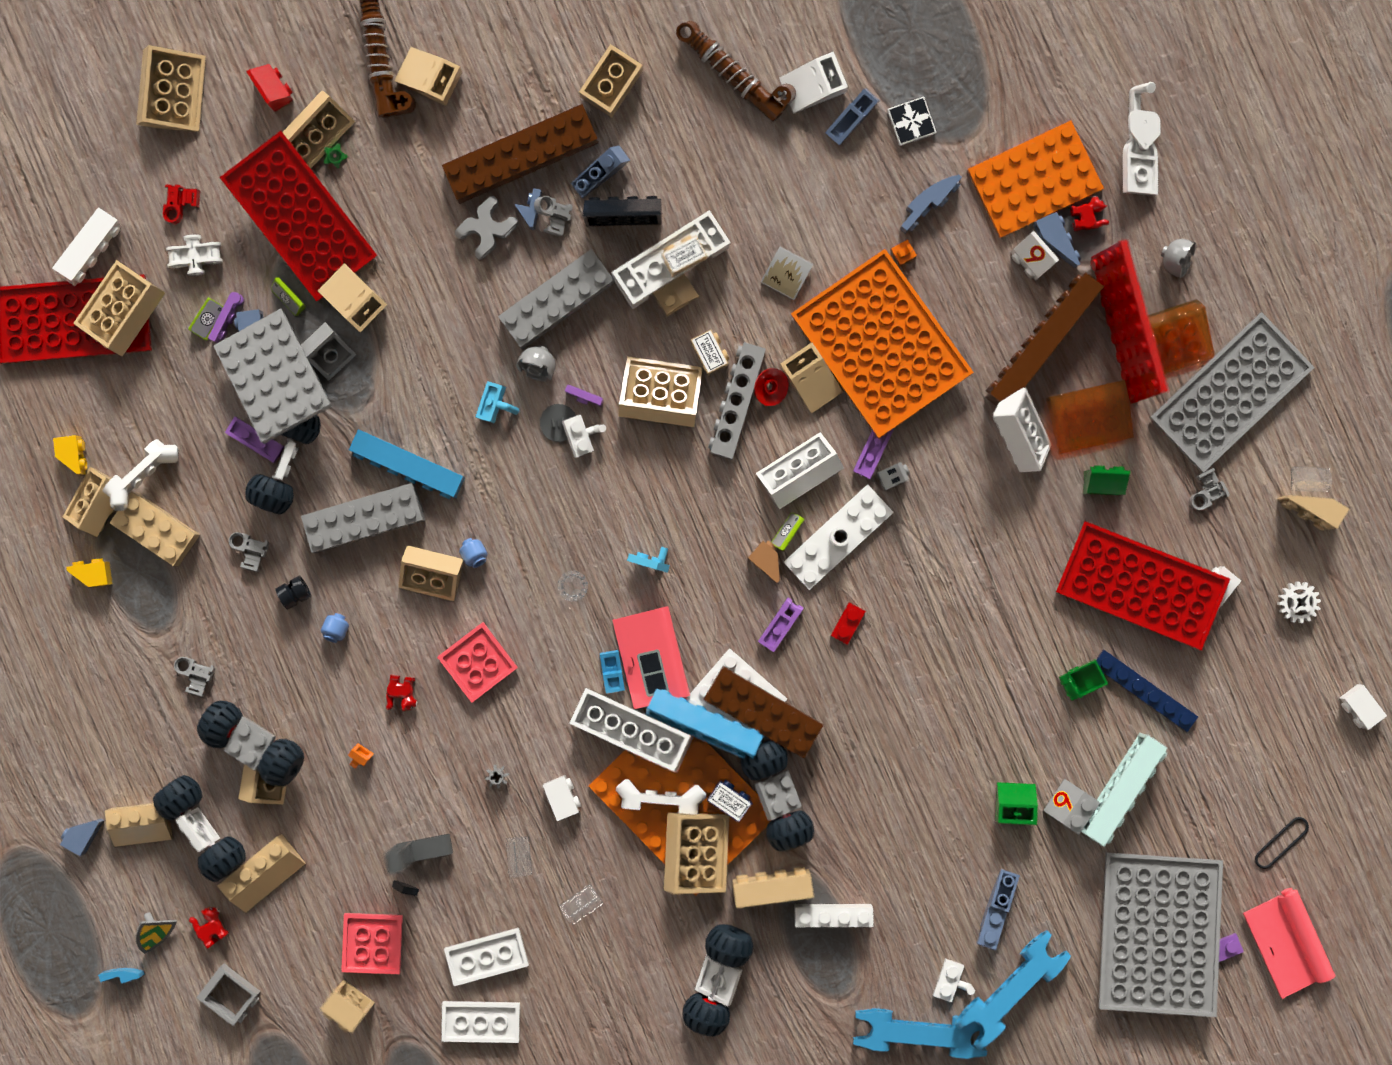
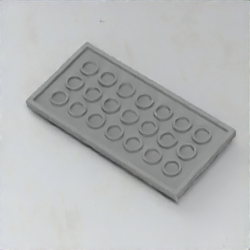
M1261 312L1149 418L1204 473L1315 367Z

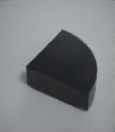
M393 881L392 887L398 892L417 896L418 888L403 882Z

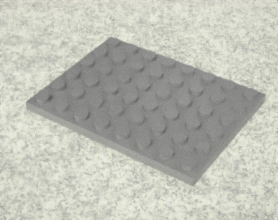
M1105 853L1099 1009L1217 1017L1223 860Z

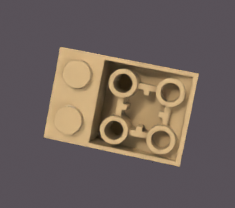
M411 47L394 81L446 106L458 83L462 70L460 66L448 60Z
M345 263L318 290L359 332L387 305Z
M810 343L780 364V368L811 414L843 393L813 343Z
M1288 495L1278 497L1277 499L1282 502L1281 506L1288 510H1295L1298 512L1297 516L1306 521L1308 519L1314 522V526L1322 531L1324 529H1338L1349 511V508L1330 498Z

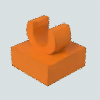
M908 239L891 248V252L899 266L917 257Z
M358 743L348 755L353 759L349 765L355 769L360 764L365 766L374 753Z

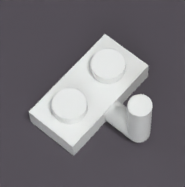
M581 415L562 421L574 457L594 451L589 436L606 431L605 425H594L586 429Z
M945 958L933 992L934 997L952 1003L957 988L967 991L969 995L975 993V989L971 984L960 980L964 968L963 964Z

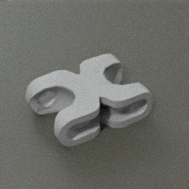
M495 196L489 197L478 207L477 214L479 219L467 218L454 233L458 239H464L470 234L481 236V243L475 250V257L478 260L484 259L495 249L496 242L494 237L506 238L518 226L519 221L515 217H509L503 222L492 220V213L498 206V199Z

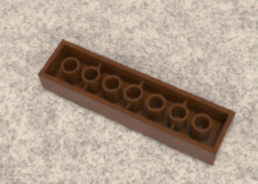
M580 104L447 162L442 167L458 203L461 204L599 143L583 104Z
M1086 272L1082 276L1078 274L1068 285L1070 290L1066 289L1056 300L1059 304L1051 307L1045 314L1047 319L1039 322L1034 328L1033 332L1035 334L1033 336L1030 335L1021 345L1023 347L1022 351L1018 350L1009 360L1011 365L1004 367L998 374L1000 379L992 382L986 389L988 394L985 398L995 406H998L999 402L1025 388L1104 287Z

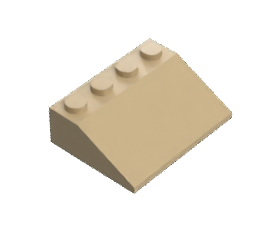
M151 45L145 47L142 56L136 125L199 132L206 56Z
M116 260L73 324L111 351L123 356L165 295V292Z
M627 357L618 416L694 427L703 367Z
M667 813L664 891L674 894L726 892L729 815Z

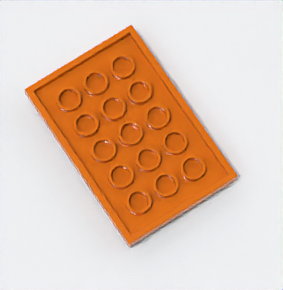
M1071 120L967 170L999 238H1003L1104 189Z

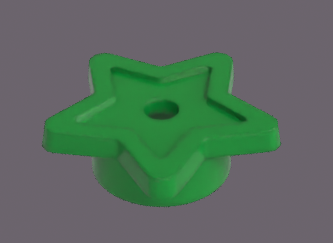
M336 144L333 148L324 147L327 155L324 164L332 163L339 169L341 161L348 157L341 151L340 144Z

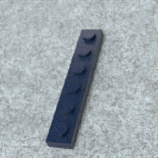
M1103 649L1096 658L1105 675L1185 732L1189 731L1198 718L1196 714Z

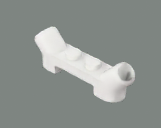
M156 439L144 449L146 458L123 479L115 475L103 489V492L110 497V507L115 511H124L128 508V493L133 488H138L146 476H150L155 472L159 464L176 463L178 461V447L176 445H164Z
M625 779L616 787V792L622 797L621 808L640 810L641 802L679 805V813L698 814L699 804L706 799V793L699 785H694L682 796L676 795L677 792L665 791V794H657L656 790H646V793H641L629 779Z

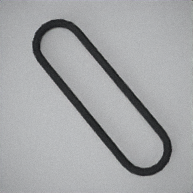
M1296 817L1290 821L1256 854L1255 863L1257 866L1267 869L1282 857L1307 833L1309 829L1307 820L1302 817ZM1296 820L1305 822V831L1267 866L1259 864L1258 856Z

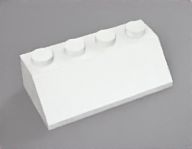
M1022 388L999 402L993 418L1000 429V434L1004 438L1007 449L1010 451L1019 472L1041 471L1052 444L1027 389Z
M818 433L756 474L775 504L781 509L841 471L844 467L831 445L821 433Z

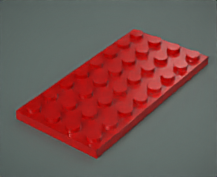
M279 131L219 177L316 302L323 297L318 290L344 263L355 273L377 256L376 252L282 131Z
M1127 239L1122 240L1092 256L1091 268L1095 271L1096 281L1104 286L1100 291L1101 304L1105 308L1106 323L1110 326L1112 333L1111 341L1116 348V359L1120 363L1122 370L1121 377L1126 384V396L1130 403L1133 404L1168 392L1169 390Z
M141 274V275H140L141 277H143L144 279H146V275H144V274ZM104 278L83 279L76 286L68 281L0 286V364L117 354L73 324ZM149 318L125 353L152 351Z
M1084 521L1056 593L1202 650L1230 578Z

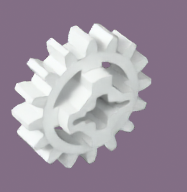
M1300 581L1295 582V586L1289 583V589L1282 588L1281 590L1284 594L1278 595L1282 599L1281 602L1277 603V605H1282L1279 612L1286 613L1284 615L1285 619L1291 617L1290 622H1296L1297 620L1298 623H1303L1304 619L1311 621L1310 616H1317L1314 611L1320 610V607L1316 606L1317 603L1321 602L1320 599H1316L1319 592H1313L1314 586L1307 588V582H1303L1301 585ZM1297 589L1303 590V592H1300L1299 594L1294 593L1293 591ZM1297 599H1301V600H1300V603L1302 604L1301 606H1297V604H1298ZM1299 610L1305 612L1302 615H1296L1295 613H1298Z

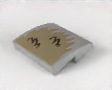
M780 246L761 283L795 300L813 263Z

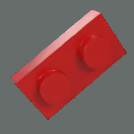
M848 602L830 636L848 645L866 611Z

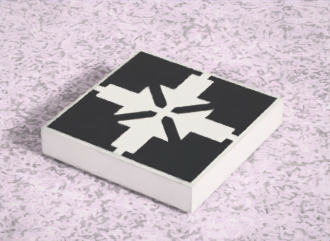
M924 97L887 110L899 146L936 134Z

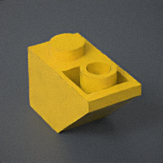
M74 435L53 438L55 457L76 474L85 475L88 465L83 454L85 442L82 437Z
M103 558L92 559L90 564H84V561L72 562V566L66 567L70 574L87 587L113 584L110 562H103Z

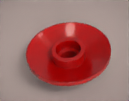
M769 368L764 370L757 377L754 385V393L757 400L766 406H774L782 402L788 392V378L779 369Z

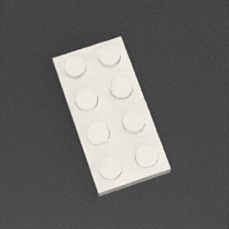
M519 928L444 948L454 986L529 966Z
M442 1002L441 1042L519 1043L520 1003Z

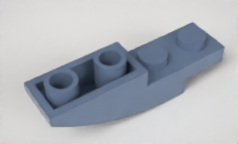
M955 175L941 180L918 195L906 208L911 215L902 224L900 230L905 234L908 230L912 232L919 224L917 219L921 215L925 217L930 211L929 205L935 210L938 206L943 207L949 200L947 195L951 191L955 193L960 187L961 183L959 181L962 176Z
M1003 869L1000 870L980 925L981 930L976 944L992 950L997 949L1020 875Z

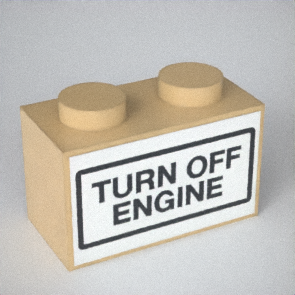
M689 235L680 240V244L676 246L672 244L663 249L664 252L661 257L672 277L707 259V254L697 236L691 237Z
M709 330L690 340L707 376L728 366L727 361L730 358L725 349L721 350L719 346L721 340L716 332L713 333L712 330Z

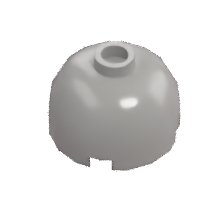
M1176 239L1169 246H1165L1161 253V257H1164L1163 266L1165 270L1176 277L1183 278L1192 263L1190 262L1191 255H1195L1196 243L1187 239Z
M538 346L524 350L517 361L516 367L520 372H522V369L526 371V376L529 378L546 381L547 378L549 380L552 379L556 363L546 347Z

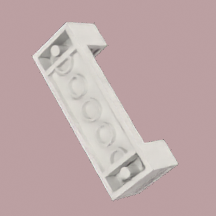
M710 210L612 272L614 282L632 309L647 301L649 295L693 268L691 267L672 277L661 257L664 252L663 249L672 244L676 246L681 243L680 240L691 235V237H698L707 254V258L710 256L714 258L729 249L731 242Z

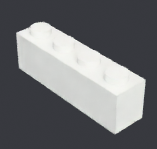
M98 207L53 266L54 272L74 286L77 283H81L89 267L92 268L97 262L98 255L107 249L108 242L119 233L120 224L118 220Z
M794 904L795 927H873V906L871 904Z

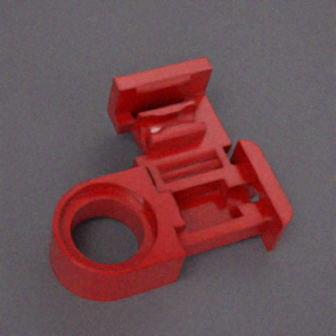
M165 185V188L168 189L167 204H163V218L171 224H178L183 218V206L191 204V206L199 208L200 190L186 189L180 185ZM171 210L177 211V217L174 220H170L168 217Z

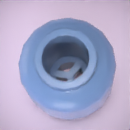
M472 538L465 540L459 550L467 566L477 568L486 562L488 553L482 542L478 539L472 540Z
M335 613L334 616L328 615L321 628L323 638L333 643L342 641L349 628L348 622L345 621L346 617Z

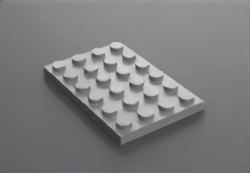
M282 309L273 312L213 345L263 444L332 407Z

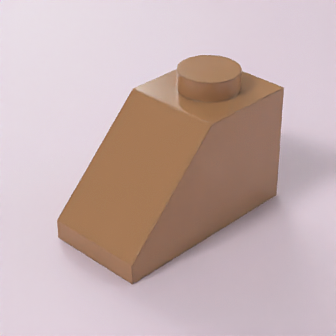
M769 540L766 543L762 541L748 559L773 581L778 583L780 577L778 553L775 551L777 547Z

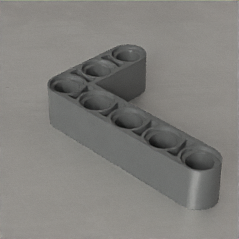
M450 834L395 844L384 853L387 874L405 871L414 861L453 854Z

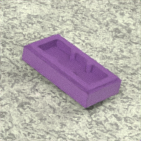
M569 384L565 389L567 394L577 397L576 401L587 405L590 402L600 407L603 404V398Z

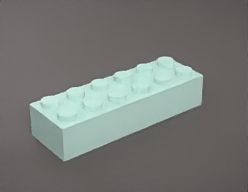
M1139 733L1097 798L1100 804L1081 832L1103 846L1106 843L1109 844L1114 837L1113 832L1116 827L1119 828L1125 820L1124 815L1127 810L1130 811L1134 807V799L1144 791L1146 787L1145 782L1155 774L1156 765L1166 757L1167 752L1165 751L1167 747L1149 735Z

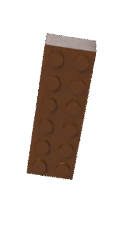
M723 665L703 698L704 701L752 729L757 730L802 758L806 757L823 727L821 722Z

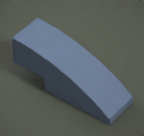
M864 88L825 133L838 145H841L876 107L880 100L867 88Z

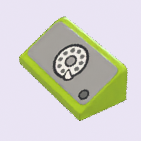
M279 277L274 279L271 286L272 292L295 316H298L306 308V305Z
M208 297L188 330L207 341L224 306Z
M793 512L790 513L771 543L781 551H784L803 523L804 518Z

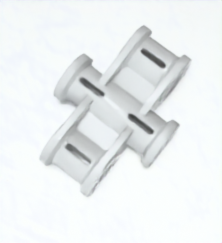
M201 235L184 236L186 246L166 248L169 258L167 267L182 268L189 266L188 275H203L205 271L202 270V265L223 262V259L220 258L219 247H221V243L209 242L200 244Z

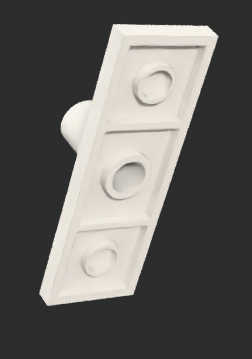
M867 484L783 563L810 590L894 512ZM836 531L845 535V539L841 543L835 541L834 533Z

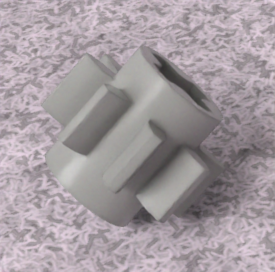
M495 764L493 771L490 769L486 770L489 776L485 780H490L489 787L495 784L499 789L501 782L507 784L504 778L509 773H504L505 766L499 769ZM495 772H497L498 775H502L499 781H497L496 778L492 777L495 774Z

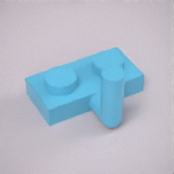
M487 381L475 417L495 423L499 409L517 415L519 408L502 402L506 390L505 386Z
M661 547L658 558L652 556L650 560L648 559L649 555L637 552V555L629 554L627 559L629 562L667 573L670 566L664 564L668 548Z

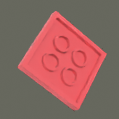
M484 622L437 657L471 703L518 668Z
M345 913L342 972L400 974L403 915Z

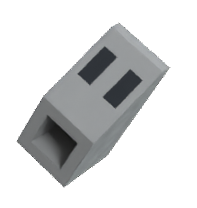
M899 462L878 472L877 475L885 491L909 480L910 472L906 464L902 465Z

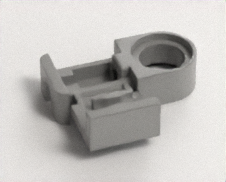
M549 196L538 197L534 202L535 210L539 214L551 216L549 217V220H551L550 226L544 229L543 232L555 236H563L565 221H569L571 218L569 211H572V204L565 206L556 203L555 198ZM542 200L547 202L548 207L546 210L541 208Z
M1214 468L1197 475L1198 480H1201L1204 485L1202 486L1204 490L1191 496L1189 503L1194 510H1203L1213 505L1212 501L1224 495L1225 497L1230 495L1224 482H1218L1219 480L1214 472ZM1197 496H1201L1204 499L1202 507H1197L1194 504V499Z
M240 532L233 533L229 537V545L234 550L244 552V556H246L244 562H241L240 567L259 572L258 567L261 557L264 558L266 556L269 542L265 540L264 543L250 539V535ZM237 536L243 538V544L239 547L233 545V540Z
M180 657L174 663V669L177 673L191 677L189 678L191 681L190 686L186 687L185 692L204 697L203 693L206 682L211 681L215 667L213 665L206 667L196 664V660L186 657ZM184 660L187 661L189 668L186 671H180L179 663Z

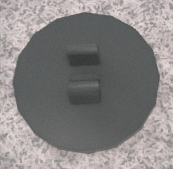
M563 404L549 406L543 411L540 418L542 433L554 442L568 440L562 421L576 416L575 412Z

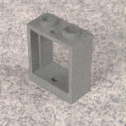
M224 963L196 998L234 1026L237 1022L241 1023L248 1015L245 1011L249 1006L252 1008L260 999L257 996L261 991ZM225 975L251 994L236 1015L210 995Z

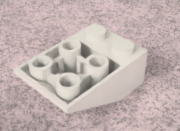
M834 52L816 58L779 78L781 85L791 84L796 90V97L790 104L793 114L844 94L848 88Z

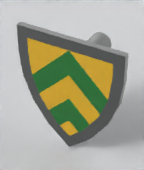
M150 912L145 913V921L140 922L135 935L139 950L146 954L163 943L173 931L177 920L154 921Z

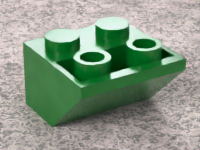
M1099 465L1090 467L1089 470L1084 471L1083 494L1125 495L1130 471L1120 466H1113L1109 470L1105 469V466Z
M997 782L995 821L997 823L1037 825L1038 802L1036 784Z

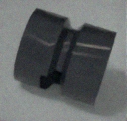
M300 575L290 580V584L284 583L275 588L279 600L287 610L296 606L298 601L303 602L312 597L306 582Z

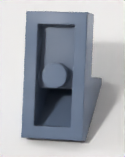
M535 188L528 195L527 204L530 207L515 204V207L531 230H535L538 212L534 208V202L538 197H542V191Z

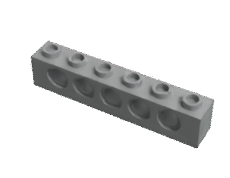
M746 342L743 343V347H738L736 357H739L737 365L733 364L730 373L733 376L732 383H727L725 393L728 396L726 401L722 400L719 412H722L720 420L716 419L713 429L717 431L715 438L711 437L708 448L711 449V454L733 459L766 348ZM745 359L752 361L753 366L750 369H745L742 366V362ZM738 378H745L747 385L739 387L736 384ZM739 396L742 403L735 406L731 403V398ZM728 414H733L736 417V422L728 424L725 421V417ZM723 432L729 433L731 436L730 441L722 442L719 437L720 434Z

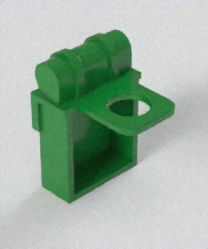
M1096 659L1070 669L1067 673L1059 676L1060 683L1063 685L1066 695L1071 701L1082 698L1108 684Z

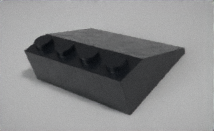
M629 196L624 200H619V197H608V200L590 197L589 200H584L583 218L586 227L662 225L661 199H657V196H646V199Z

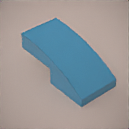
M619 650L600 653L606 694L625 691Z
M117 968L103 971L98 976L100 982L119 976L122 984L140 978L145 973L143 970L134 968Z

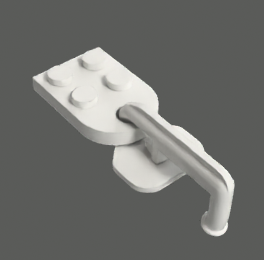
M1154 82L1135 86L1129 92V140L1123 148V193L1149 196L1158 195V153L1153 142L1160 135V118L1155 112L1141 110V94L1145 92L1153 93L1156 88Z

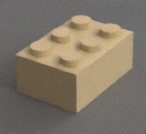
M610 44L580 89V98L612 118L643 72V65Z
M343 980L320 1010L323 1011L322 1014L327 1019H334L338 1022V1026L343 1031L352 1033L375 1002L346 980Z

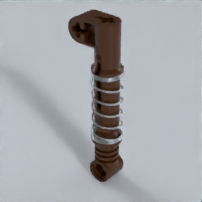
M359 0L362 9L360 24L361 27L367 29L362 36L366 38V45L364 47H367L368 55L366 57L369 58L370 63L367 67L371 69L369 79L374 88L378 117L386 118L409 114L416 107L415 99L405 91L393 93V72H391L392 67L388 63L391 57L387 55L389 47L385 44L387 36L384 35V30L386 27L384 26V17L380 13L379 1ZM394 99H396V100H397L398 102H400V103H404V99H406V100L408 101V102H405V106H403L402 104L398 103V104H397L398 109L396 110L395 100H394Z
M694 21L681 23L677 27L676 35L678 39L686 42L688 45L691 44L690 47L694 48V51H698L701 61L706 62L710 60L711 69L714 68L719 72L718 76L722 75L727 80L726 83L730 82L735 87L734 90L737 89L742 93L741 97L743 99L749 100L772 122H775L796 97V90L791 84H782L770 94L761 86L758 78L754 79V75L747 73V68L740 67L739 61H734L731 58V54L724 52V47H719L720 43L716 40L708 39V36L704 37L705 34L701 33L699 26ZM685 27L690 28V36L685 34ZM783 91H786V97L779 102L777 99L783 95Z

